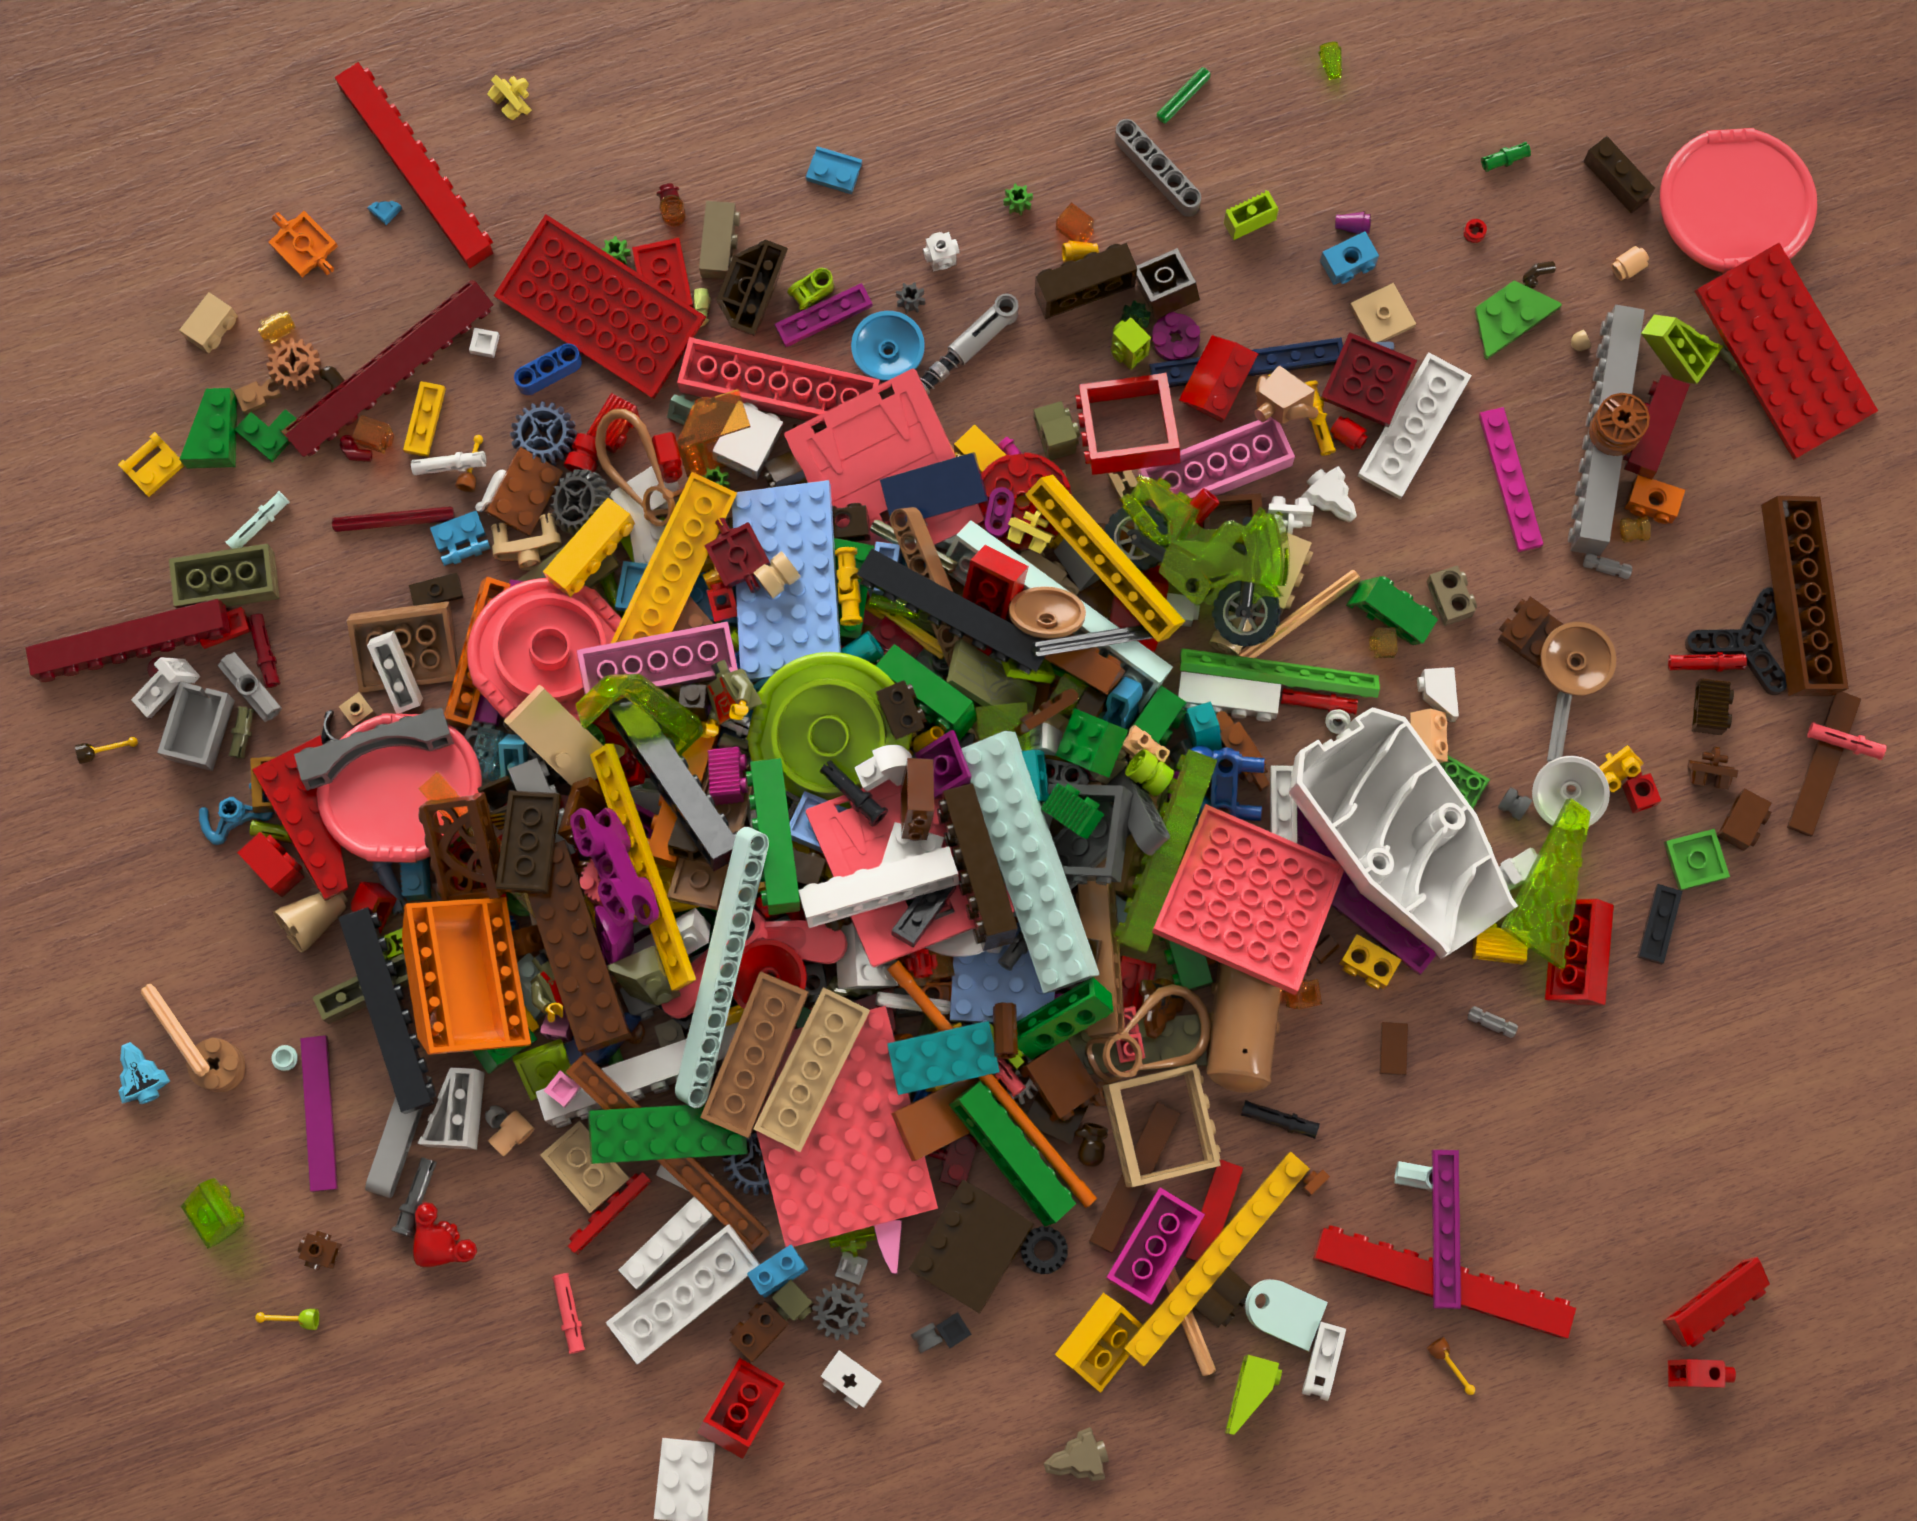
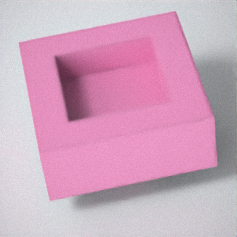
M559 1071L545 1088L544 1092L566 1108L581 1087L562 1071Z

